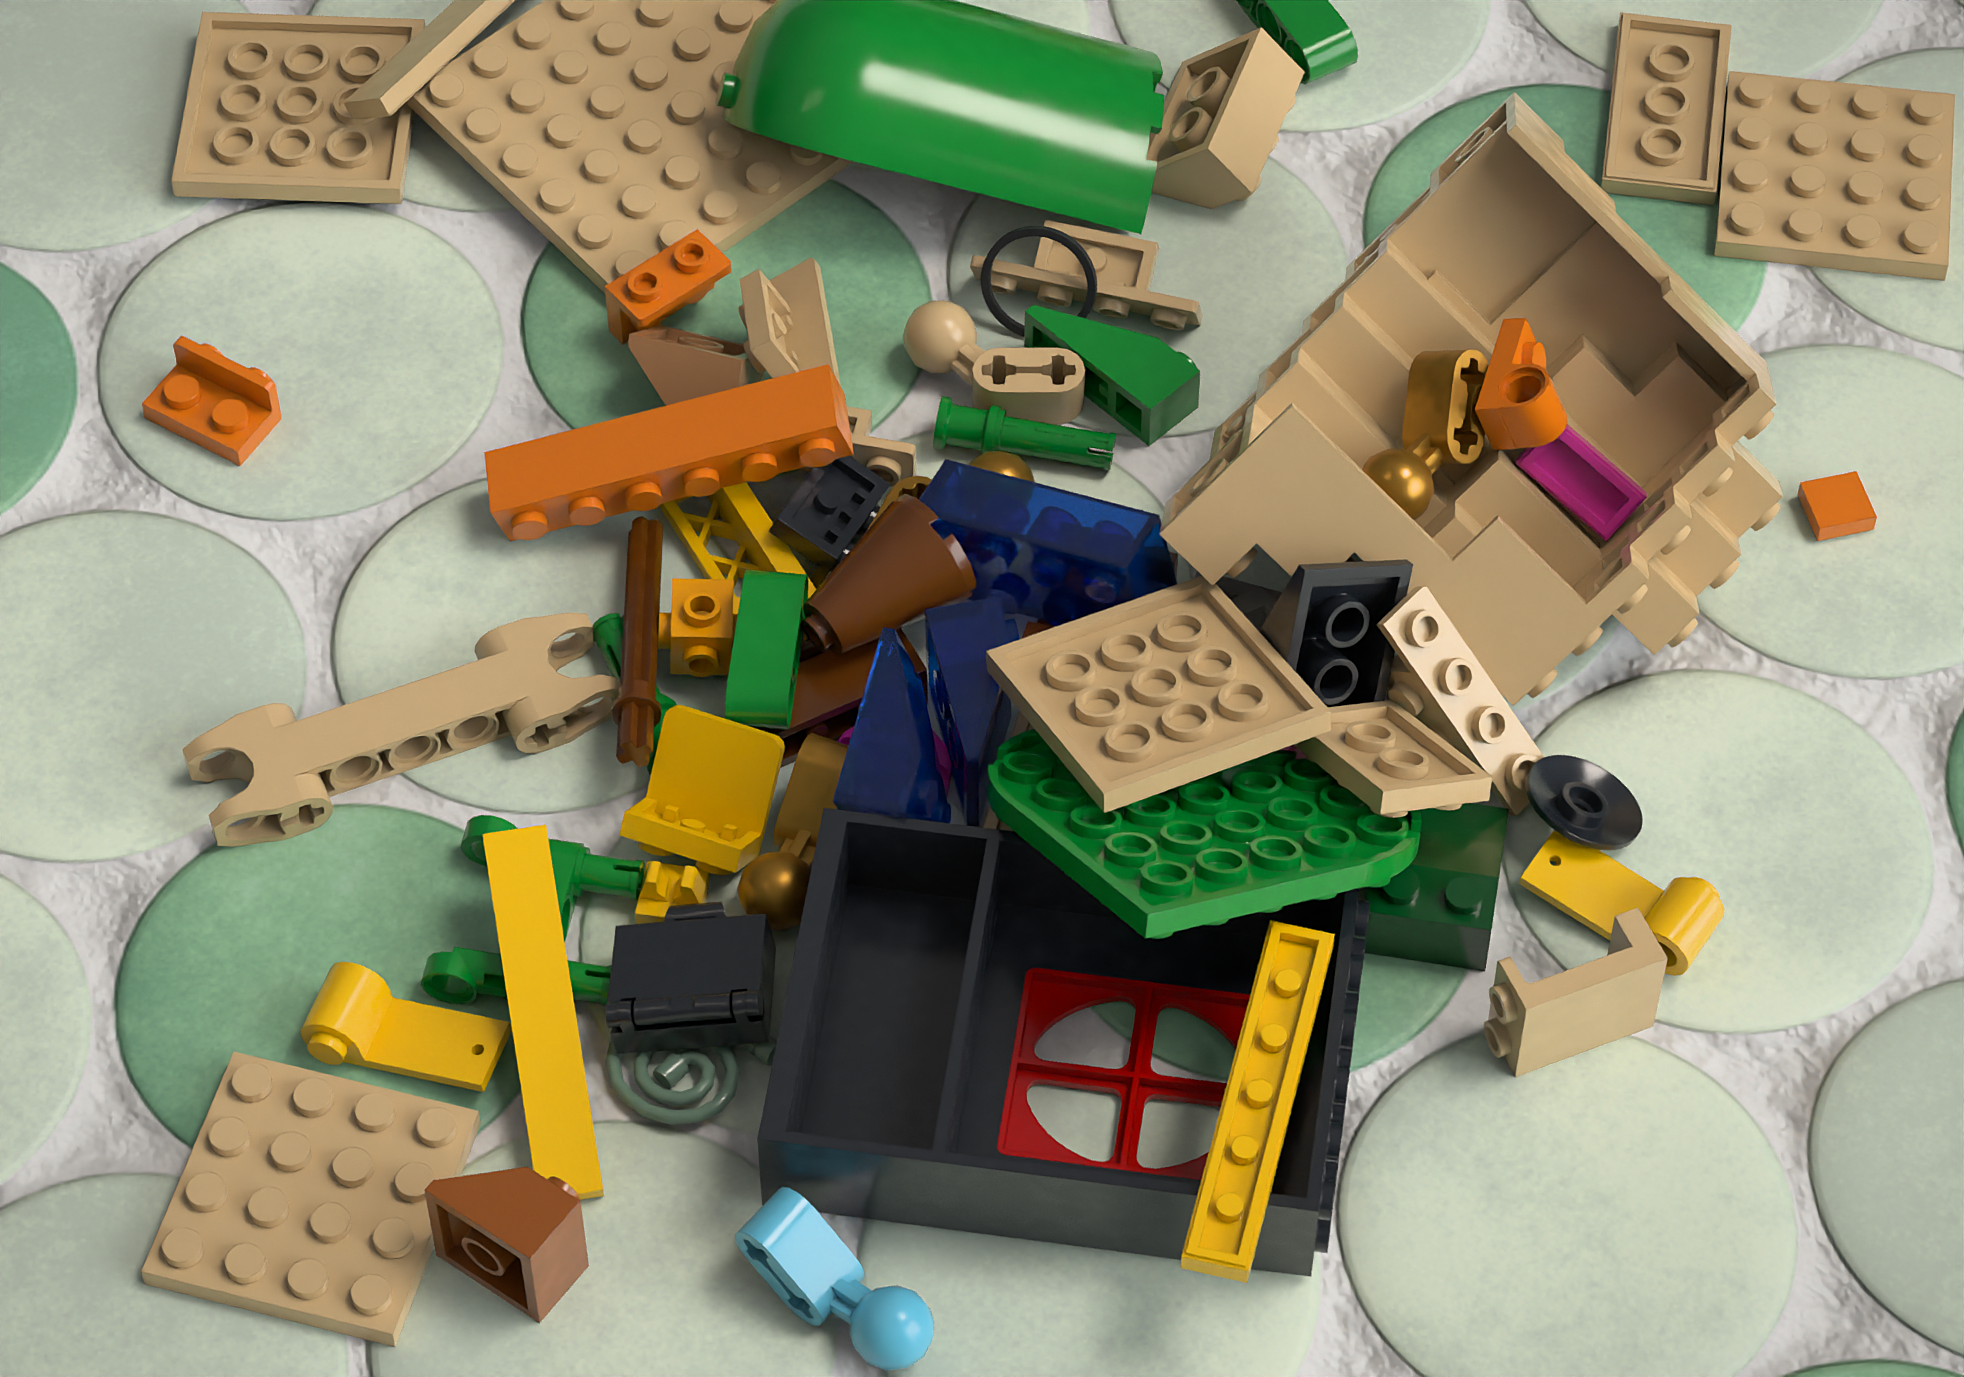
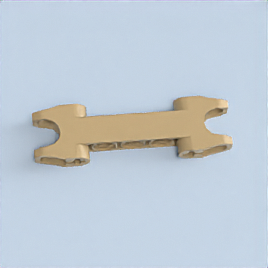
M561 613L523 618L499 626L484 634L475 645L474 652L478 659L477 661L298 721L291 707L284 703L263 705L236 714L224 723L198 736L182 749L185 765L191 780L214 782L237 778L250 783L245 790L220 803L208 815L217 845L234 847L283 841L314 830L324 824L333 812V805L329 797L509 736L513 737L518 750L524 753L535 754L570 743L584 733L612 718V705L619 697L620 684L617 677L601 674L570 678L557 673V670L582 657L587 650L595 645L593 626L588 615L584 613ZM575 633L568 639L554 642L556 639L565 634ZM604 697L602 700L593 705L583 707L585 704L597 698ZM221 750L225 751L214 758L202 760L207 755L213 752ZM250 818L240 825L229 826L235 821Z

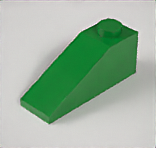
M1032 305L1025 310L1024 348H1063L1076 353L1083 361L1085 368L1084 396L1146 445H1152L1198 408L1200 370L1189 356L1183 352L1174 351L1159 338Z

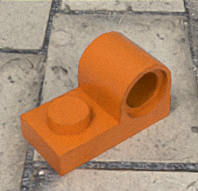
M1526 318L1503 319L1475 407V412L1493 450L1544 446L1557 439L1567 426L1568 416L1546 371L1545 349L1542 343L1536 341Z

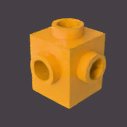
M672 578L671 613L659 612L658 649H670V674H690L696 677L729 674L738 614H733L734 580Z

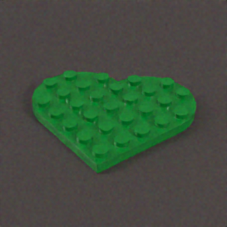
M1035 728L1022 732L998 747L997 760L993 765L989 764L986 795L996 817L1144 938H1165L1172 935L1175 931L1200 925H1221L1230 918L1255 912H1276L1285 905L1311 899H1331L1337 893L1366 886H1385L1390 883L1391 877L1399 874L1414 860L1418 852L1422 822L1420 810L1408 811L1405 816L1397 818L1384 817L1371 811L1370 806L1349 789L1339 785L1337 780L1317 763L1307 758L1296 759L1297 751L1277 750L1106 813L1100 809Z

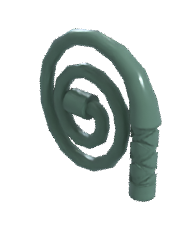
M769 1036V1042L739 1045L745 1047L749 1053L756 1056L766 1065L772 1066L777 1040ZM610 1038L605 1060L610 1085L621 1100L641 1116L670 1125L700 1123L722 1112L735 1096L740 1069L735 1053L729 1045L711 1047L721 1057L726 1071L722 1090L712 1101L696 1109L674 1111L651 1105L632 1091L623 1080L620 1061L622 1054H617L612 1038ZM685 1050L677 1055L671 1053L653 1070L655 1079L666 1089L655 1084L649 1077L648 1063L656 1051L638 1052L634 1060L636 1084L645 1096L660 1104L682 1107L702 1100L713 1088L715 1066L706 1055L697 1050ZM689 1064H693L701 1070V1079L693 1088L682 1092L670 1090L689 1072Z

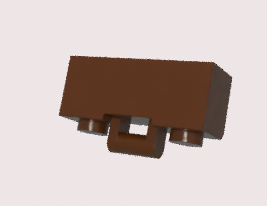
M902 629L842 654H836L829 648L825 651H820L807 639L802 642L789 730L753 728L775 734L783 740L785 750L780 767L782 768L796 761L804 740L811 733L838 741L845 731L864 720L883 716L901 717L928 705L927 668Z

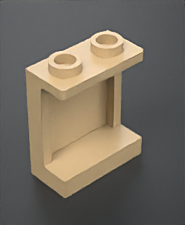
M1639 908L1614 917L1608 954L1605 957L1533 983L1524 981L1510 956L1497 961L1494 985L1489 988L1491 1004L1488 1020L1484 1022V1034L1492 1053L1497 1058L1504 1056L1515 1077L1654 1026L1668 958Z

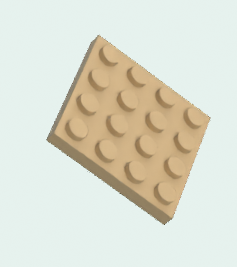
M202 12L171 180L174 196L402 204L415 111L406 101L391 116L358 120L351 117L343 102L425 28V19Z
M1729 71L1726 85L1714 256L1945 281L1949 265L1955 94Z
M1203 576L986 651L988 673L1104 813L1331 731V711L1217 584H1210Z
M233 1052L141 1270L144 1284L395 1347L434 1247L424 1190L433 1180L462 1175L481 1125L479 1111Z

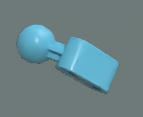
M781 1187L735 1234V1241L744 1256L786 1306L799 1318L811 1325L818 1326L831 1313H834L851 1324L849 1334L853 1346L869 1365L886 1371L910 1367L925 1356L932 1343L935 1323L927 1304L916 1291L899 1285L879 1287L872 1291L860 1282L865 1278V1272L860 1262L818 1211L798 1192L787 1187Z

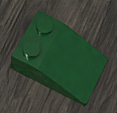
M1475 803L1462 804L1461 808L1456 810L1419 809L1422 822L1418 852L1414 860L1399 874L1391 877L1389 884L1382 887H1368L1366 901H1371L1365 953L1485 971L1509 809Z

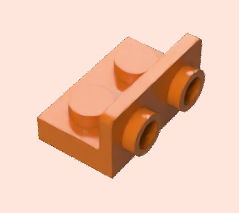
M696 229L605 286L609 332L622 344H625L629 340V334L658 326L662 320L684 306L700 301L708 291L715 288V282L731 273V261Z
M180 336L173 344L177 364L143 401L144 417L241 466L282 419L276 384L262 370L255 367L247 368L224 357L212 345L205 343L200 345L184 336Z

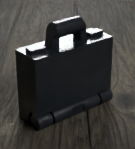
M722 901L672 905L665 914L664 922L615 926L605 1019L608 1028H612L610 1035L617 1054L769 1042L776 944L767 915L754 914L727 917Z

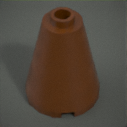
M904 494L896 501L891 502L804 603L803 611L806 618L801 621V625L808 639L820 651H825L829 648L836 654L845 653L961 604L972 595L971 591L976 588V579L962 547L953 534L942 540L930 525L939 517L916 497Z

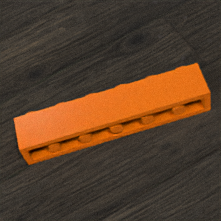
M829 364L484 452L490 513L510 542L519 539H538L547 532L574 525L588 526L597 524L606 517L633 510L649 511L657 508L661 503L689 496H708L720 488L748 481H767L779 473L803 467H823L832 463L835 459L854 455L845 393Z

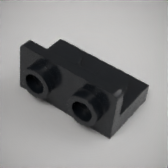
M850 456L835 459L832 463L823 467H814L776 518L768 532L818 565V568L810 578L817 589L829 573L834 570L853 548L854 544L851 542L856 535L862 537L868 530L880 509L878 503L891 484Z

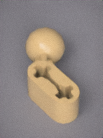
M929 301L915 308L908 318L903 333L905 349L914 364L930 373H950L952 371L957 373L972 386L973 408L988 410L991 405L1001 406V409L1006 410V416L1054 425L1068 423L1077 418L1081 413L1084 403L1085 368L1083 361L1076 353L1063 348H993L983 351L976 345L978 336L972 318L965 308L951 301Z

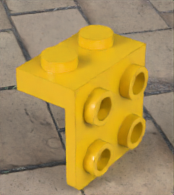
M684 705L673 706L664 715L646 797L624 812L619 835L638 841V847L650 854L671 856L675 853L696 860L695 865L699 869L712 874L728 875L732 872H738L760 855L785 750L783 740L775 734Z

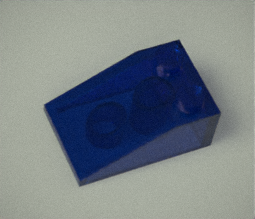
M998 596L925 609L928 690L941 738L946 744L952 764V778L965 825L975 827L980 826L987 802L989 764L993 765L997 760L998 747L1004 743L1011 720L1012 701L988 673L986 651L1020 639L1015 619H1004Z
M883 627L833 797V803L838 810L950 823L951 806L946 797L921 677L895 629Z

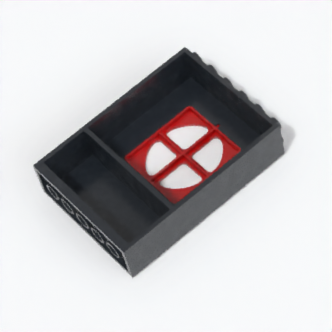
M824 808L757 1138L762 1205L778 1189L787 1187L803 1196L819 1213L1181 1260L1209 1152L1196 1159L1163 1168L1141 1166L1137 1161L1144 1108L1153 1099L1221 1107L1227 1083L1166 1076L1154 1072L1151 1068L1158 1015L1166 1008H1177L1190 1013L1215 1028L1236 1051L1271 920L1334 934L1333 949L1251 1269L1311 1277L1314 1252L1328 1253L1371 901L1358 900V888L1337 893L1331 899H1311L1285 905L1276 912H1255L1230 918L1221 925H1200L1175 931L1172 935L1165 938H1144L1014 831ZM1118 1001L1130 1003L1135 1008L1129 1058L1124 1067L1111 1069L1040 1059L1034 1052L1038 1040L1046 1031L1077 1011L1099 1004ZM1044 1084L1117 1095L1121 1100V1110L1113 1156L1105 1162L1090 1160L1069 1150L1056 1141L1034 1116L1027 1101L1028 1090L1034 1085Z

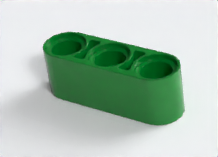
M1236 0L1257 29L1262 27L1304 71L1300 83L1308 84L1357 63L1358 48L1353 33L1328 0Z
M745 570L727 680L725 719L750 727L789 730L804 635L801 621L806 618L803 605L808 600L809 579L807 574Z

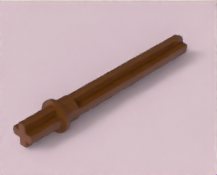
M639 516L632 521V529L628 532L619 697L614 701L611 713L613 721L618 726L616 757L622 764L633 761L638 767L649 763V753L653 752L654 727L660 722L662 714L661 705L656 700L663 526L658 519L647 520L643 516Z

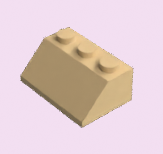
M1262 27L1182 61L1164 101L1162 130L1159 135L1150 133L1146 159L1157 162L1151 193L1214 209L1234 200L1243 201L1257 190L1261 183L1260 174L1269 154L1278 144V132L1286 114L1296 102L1295 93L1304 75V71Z

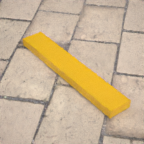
M546 824L482 834L533 1170L546 1179L554 1176L565 1181L575 1190L580 1200L604 1196Z
M1270 920L1181 1256L1182 1269L1244 1283L1248 1282L1333 949L1334 934Z

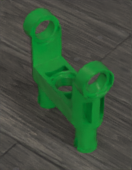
M492 815L472 817L467 821L460 848L463 854L470 860L487 866L482 834L518 828L511 822ZM548 838L564 942L567 938L577 897H581L584 891L638 900L640 890L637 888L641 889L645 872L643 860L633 861L590 854V848L585 847L583 843ZM454 947L452 952L441 951L433 953L428 957L421 986L431 997L450 1004L470 1003L476 999L477 994L507 998L501 954ZM567 960L573 1000L598 1003L605 1006L608 1002L611 965L602 966Z

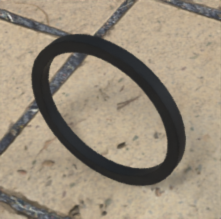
M1026 226L1008 232L993 245L982 266L981 290L987 307L999 323L1013 333L1023 337L1025 325L1018 323L1002 310L995 299L991 286L993 262L997 254L1009 243L1020 238L1033 236L1049 238L1061 243L1077 257L1087 279L1086 300L1077 316L1086 319L1096 299L1097 276L1087 252L1076 240L1066 233L1046 226Z

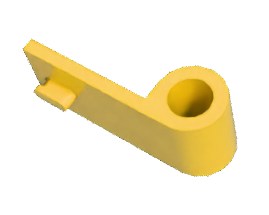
M1553 830L1518 881V884L1609 941L1614 917L1639 908L1668 958L1664 974L1673 976L1682 975L1689 969L1724 917L1725 911L1716 888L1702 878H1674L1665 890H1662L1600 850L1575 843ZM1550 861H1554L1555 865H1551Z
M352 962L334 963L329 969L300 1033L301 1038L307 1045L308 1052L314 1058L326 1064L339 1065L345 1062L484 1092L510 1036L512 1027L508 1021L393 998L389 986L374 971Z

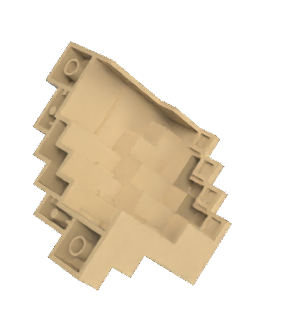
M1514 92L1430 174V186L1346 267L1345 280L1303 320L1302 334L1259 375L1257 390L1215 430L1209 461L1166 502L1159 535L1212 585L1225 573L1231 578L1239 575L1256 557L1258 551L1253 547L1256 543L1291 577L1298 565L1355 562L1351 557L1354 552L1363 561L1407 559L1413 564L1407 594L1415 587H1427L1498 691L1514 706L1526 694L1531 698L1541 694L1557 676L1558 671L1555 667L1571 652L1575 656H1580L1586 652L1602 634L1603 630L1599 626L1611 615L1619 620L1653 655L1666 644L1671 648L1676 647L1695 629L1698 623L1695 617L1699 614L1697 596L1708 585L1713 589L1720 587L1735 573L1740 564L1736 559L1741 556L1738 538L1750 527L1754 531L1762 529L1775 517L1781 507L1778 503L1783 497L1780 482L1738 441L1742 436H1745L1748 440L1754 438L1766 428L1774 417L1771 409L1777 404L1767 363L1616 214L1615 201L1565 153L1564 141ZM1526 318L1536 341L1542 343L1545 349L1546 371L1568 416L1567 424L1645 490L1647 498L1613 535L1605 541L1515 463V458L1524 448L1493 450L1485 433L1482 451L1476 460L1469 464H1441L1432 474L1434 493L1428 508L1421 517L1413 520L1362 468L1371 456L1391 448L1404 450L1402 431L1411 363L1415 357L1423 351L1476 349L1484 355L1489 364L1503 319Z

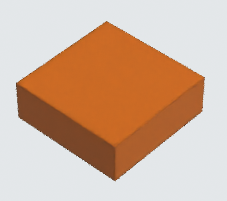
M1857 471L1800 482L1797 496L1817 541L1874 530L1877 516Z

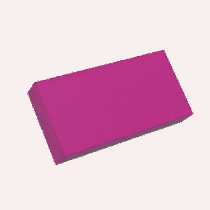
M1568 424L1563 433L1554 441L1544 446L1524 448L1515 458V463L1605 541L1613 535L1647 498L1645 490Z

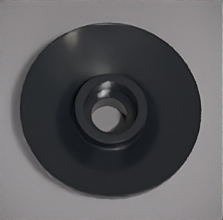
M1551 755L1538 760L1530 769L1525 785L1531 805L1552 829L1567 839L1593 849L1617 850L1630 845L1640 833L1643 818L1637 800L1617 777L1604 768L1574 756Z

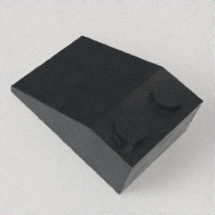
M1407 559L1298 565L1259 632L1327 707L1385 701L1395 650L1377 624L1407 596L1413 564Z

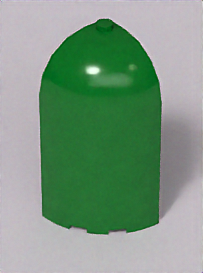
M777 0L754 21L735 61L733 73H723L717 92L716 106L724 107L722 117L728 123L768 138L881 169L1142 234L1157 166L1156 161L1146 159L1150 133L1159 135L1163 123L1164 95L1155 93L1157 83H1160L1163 70L1161 62L1154 52L955 0Z

